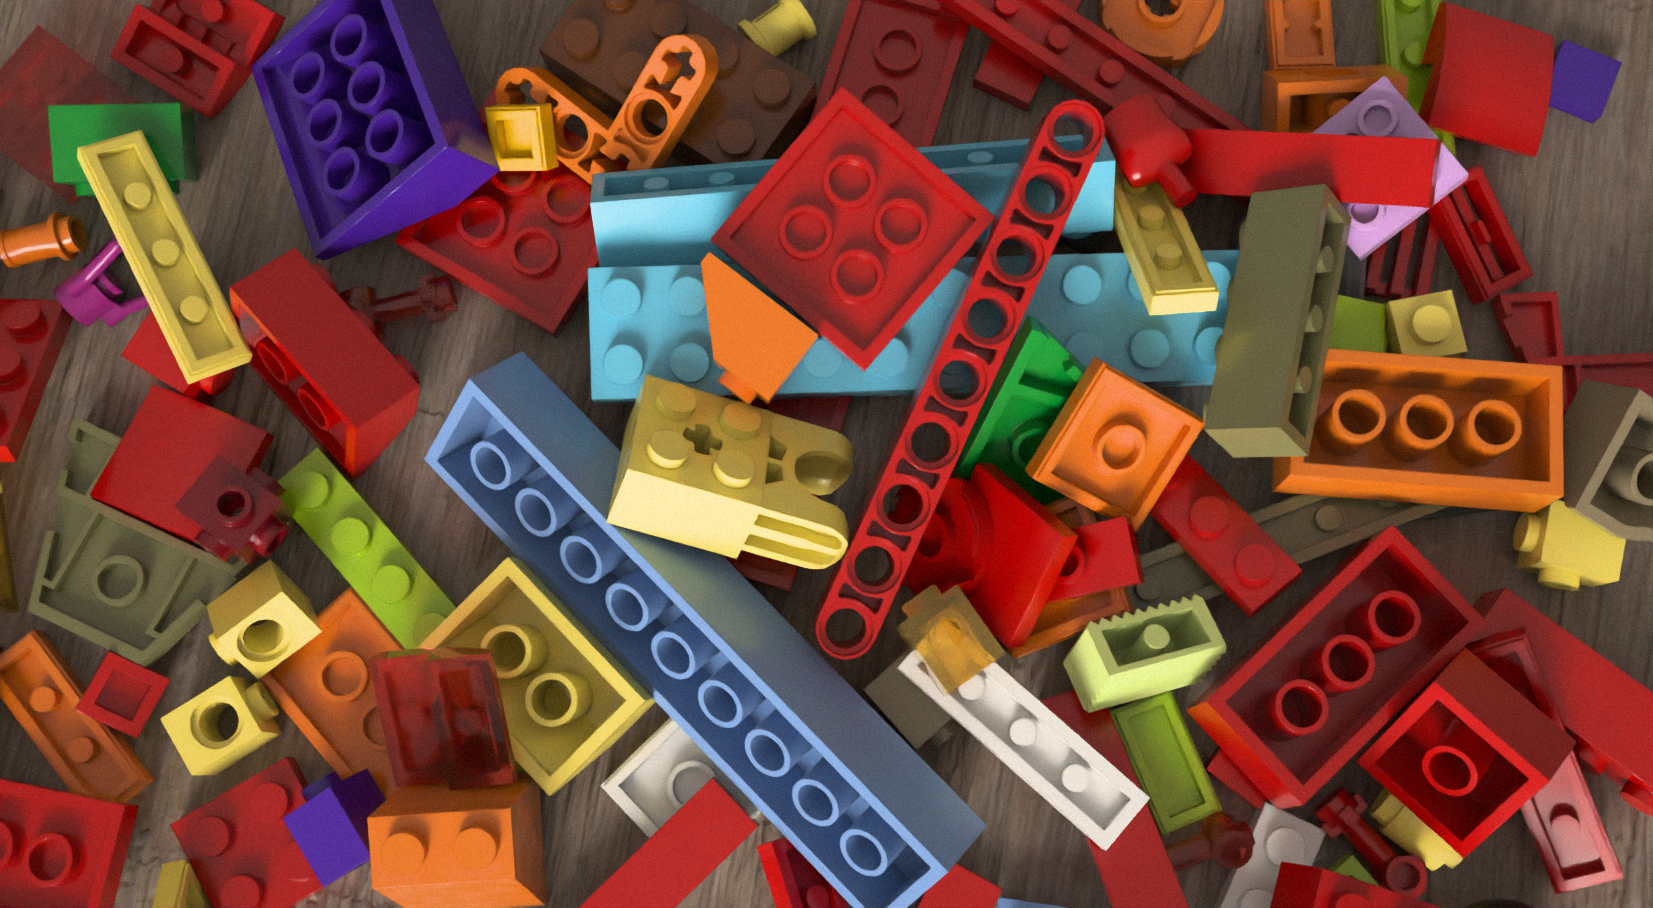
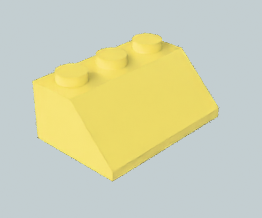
M507 557L414 650L549 796L556 793L612 746L656 702L520 558Z

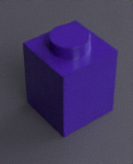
M367 768L344 780L340 778L337 771L322 777L300 792L306 803L282 818L323 888L370 861L367 817L383 804L386 799Z

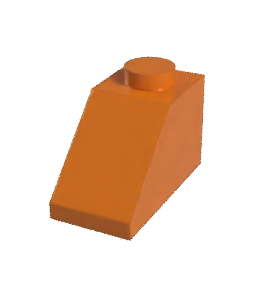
M708 252L701 261L714 362L716 366L724 371L717 381L748 405L751 404L756 396L768 405L816 343L819 335L711 252Z

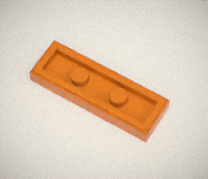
M36 629L31 630L0 655V697L70 791L126 803L154 780L153 776L117 729L75 711V707L86 687L45 632Z

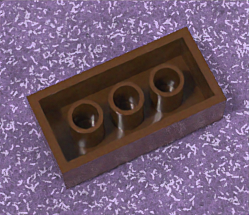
M574 0L539 48L548 71L592 105L615 119L654 50L663 39L678 34H698L707 38L716 50L719 70L713 84L670 154L686 166L779 159L810 121L817 100L816 82L688 0ZM691 51L677 53L675 58L682 64L680 73L673 83H658V85L672 90L677 79L681 76L695 75L696 70L689 63L693 53ZM650 99L643 106L641 120L646 130L655 136H659L665 130L667 114L665 108L658 101Z

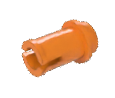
M61 211L50 213L47 221L10 230H0V257L9 268H18L24 264L58 256L65 261L76 259L78 252L84 251L87 248V235L80 219L73 214L66 216Z

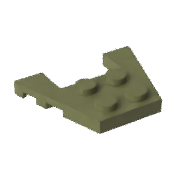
M75 416L70 423L67 439L71 441L66 468L59 469L54 491L59 494L52 529L45 530L27 611L150 669L208 614L206 608L208 604L248 576L266 557L260 555L255 563L249 566L233 554L228 562L224 563L210 552L198 549L91 497L92 489L122 438ZM293 517L287 522L290 525L287 537L294 532L298 525Z

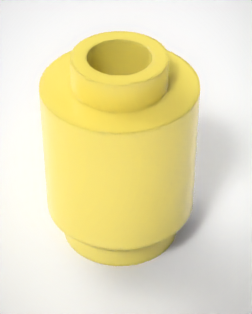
M1385 787L1381 790L1368 811V814L1379 822L1378 830L1409 854H1416L1431 871L1438 869L1443 864L1453 869L1464 859Z

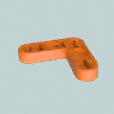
M678 34L663 39L654 50L614 121L550 71L540 66L515 67L504 72L496 86L497 104H524L526 95L520 90L521 84L531 83L533 86L530 90V96L539 104L551 103V106L558 105L552 110L557 158L592 185L594 173L621 171L619 166L610 159L617 160L627 157L630 160L627 164V171L656 169L664 166L716 78L719 70L718 56L714 46L708 39L698 34ZM691 51L693 54L690 57L689 63L696 70L695 75L681 76L677 79L672 90L660 87L658 83H673L681 71L682 64L675 58L676 54ZM650 99L658 101L665 108L667 114L666 128L659 136L649 133L641 120L643 106ZM572 114L580 117L588 130L586 144L581 150L571 147L564 136L563 127L565 121ZM600 152L607 156L604 158L592 160Z

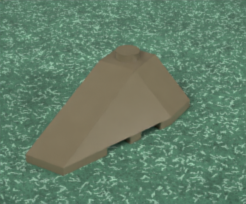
M1584 379L1563 417V497L1565 507L1612 536L1635 541L1653 542V398L1640 389Z

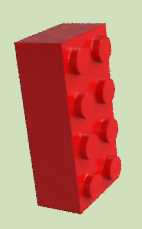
M1391 524L1375 533L1372 537L1362 541L1198 697L1186 711L1278 810L1302 806L1488 622Z

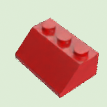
M293 248L230 286L231 312L252 353V358L247 364L353 482L367 471L416 415L420 389L419 377L412 365L399 354L392 356L378 340V332L369 317L358 308L351 310L339 297L336 284L326 269L318 263L311 265L296 248Z

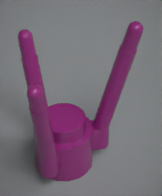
M115 234L88 263L53 289L56 298L64 309L86 327H90L102 318L112 328L129 314L150 306L144 293L120 302L118 296L125 291L124 286L114 273L107 268L123 251Z

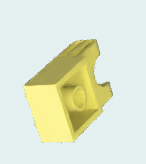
M646 374L625 427L606 523L737 559L740 551L743 550L804 568L825 569L839 561L846 553L849 528L845 514L841 509L812 494H831L848 479L853 469L854 451L849 439L834 430Z

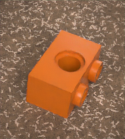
M1388 64L1263 71L1261 131L1313 133L1384 75L1407 101L1408 76Z

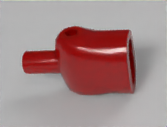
M1151 93L1136 95L1121 103L1104 116V136L1123 177L1131 187L1141 188L1157 181L1176 208H1183L1196 198L1197 191L1179 168L1192 156V144L1183 129L1167 116Z

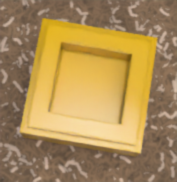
M551 103L497 104L485 107L489 142L501 169L500 171H547L559 167Z

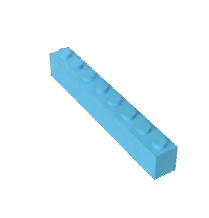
M1082 134L1054 137L1058 145L1064 150L1074 152L1079 151L1082 147ZM1105 136L1060 236L1078 239L1087 237L1093 232L1113 231L1116 160ZM1030 139L918 147L915 149L995 216ZM779 159L594 173L590 206L599 266L701 265V261L708 252H711L722 262H733L715 247L710 239ZM1031 180L1027 183L1025 199L1029 207L1038 213H1050L1055 205V194L1051 186L1040 180ZM991 224L975 242L984 241ZM1011 240L1002 241V243H1007V244H1016V243H1017V242L1011 241Z

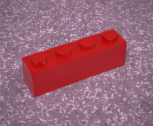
M1506 587L1483 593L1473 608L1488 624L1468 643L1525 627L1568 735L1577 741L1573 748L1581 768L1596 776H1599L1601 773L1605 774L1622 787L1619 795L1623 800L1639 811L1653 816V692Z

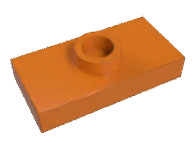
M1264 0L1269 70L1336 67L1331 0Z

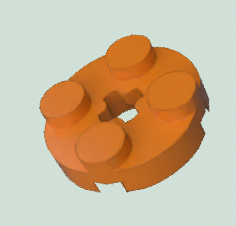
M1099 0V27L1155 65L1169 70L1178 69L1189 58L1200 53L1211 41L1222 18L1224 0H1170L1169 7L1176 12L1172 15L1164 14L1162 17L1151 13V8L1145 4V0Z

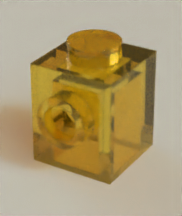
M933 584L901 607L908 619L899 624L896 629L943 696L950 694L1006 654L957 584L944 594Z

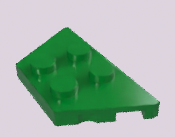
M1027 315L992 383L952 473L970 480L977 463H993L1042 506H1045L1067 496L1033 479L1024 470L1087 367L1036 317Z

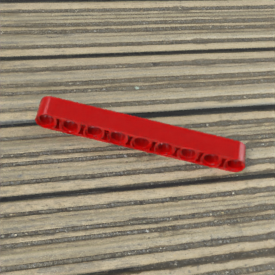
M1073 99L1061 102L1053 107L1035 127L996 212V218L991 223L852 527L846 553L836 562L815 608L813 625L818 642L823 650L832 657L843 660L858 658L866 653L874 643L1103 143L1105 126L1099 111L1086 101ZM1056 120H1070L1078 125L1083 136L1082 147L1079 151L1064 150L1058 145L1053 133ZM1040 180L1051 186L1055 194V205L1050 213H1038L1029 207L1025 199V188L1029 181ZM1002 241H1015L1025 249L1028 262L1022 275H1009L1001 270L998 265L996 253ZM976 301L989 302L999 312V329L990 338L978 336L969 326V309ZM951 361L963 363L972 374L973 382L970 391L966 396L958 400L951 399L945 395L939 382L942 369ZM932 422L939 426L944 433L945 444L939 456L932 460L924 461L919 459L913 452L911 438L918 426L923 423ZM895 485H909L917 495L916 510L905 520L895 521L887 518L882 505L884 495ZM867 547H882L889 554L890 564L888 571L878 580L867 581L859 578L854 570L857 555ZM838 609H853L862 616L861 630L857 636L850 640H834L826 632L828 618Z

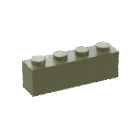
M1326 184L1251 193L1247 218L1241 223L1239 229L1240 252L1235 276L1230 279L1227 288L1229 306L1224 331L1219 336L1215 347L1217 365L1211 394L1206 397L1203 405L1204 430L1233 458L1309 456L1352 219Z

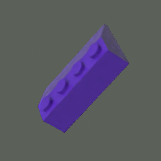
M322 0L250 66L315 258L324 261L456 207L501 170L433 0Z

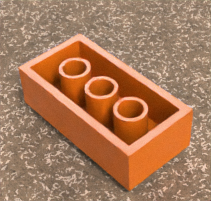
M1328 348L1309 456L1273 457L1272 492L1535 513L1564 496L1562 366Z

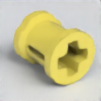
M778 0L777 4L753 21L749 22L743 19L736 25L738 33L776 57L802 38L810 41L817 36L813 20L799 0Z

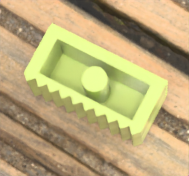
M1194 594L1190 600L1182 597L1179 603L1171 600L1167 606L1159 603L1156 609L1149 605L1144 612L1136 609L1133 615L1125 611L1121 618L1113 614L1109 621L1101 618L1098 624L1089 621L1066 655L1063 664L1083 709L1090 713L1202 682V677L1207 676V672L1212 670V666L1217 665L1216 660L1222 659L1221 654L1226 653V643L1204 599Z

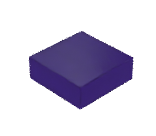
M1564 39L1554 51L1549 106L1593 124L1602 116L1622 62Z

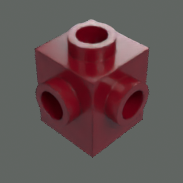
M220 455L215 457L174 506L190 524L200 530L193 539L195 542L224 563H227L234 554L249 566H252L260 555L268 557L280 547L290 530V525L287 522L293 516L283 500L280 499L286 490L278 482L256 467H253L247 475Z

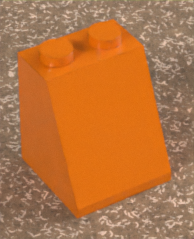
M528 773L410 780L367 817L372 889L404 908H511L546 905L548 902L540 788Z

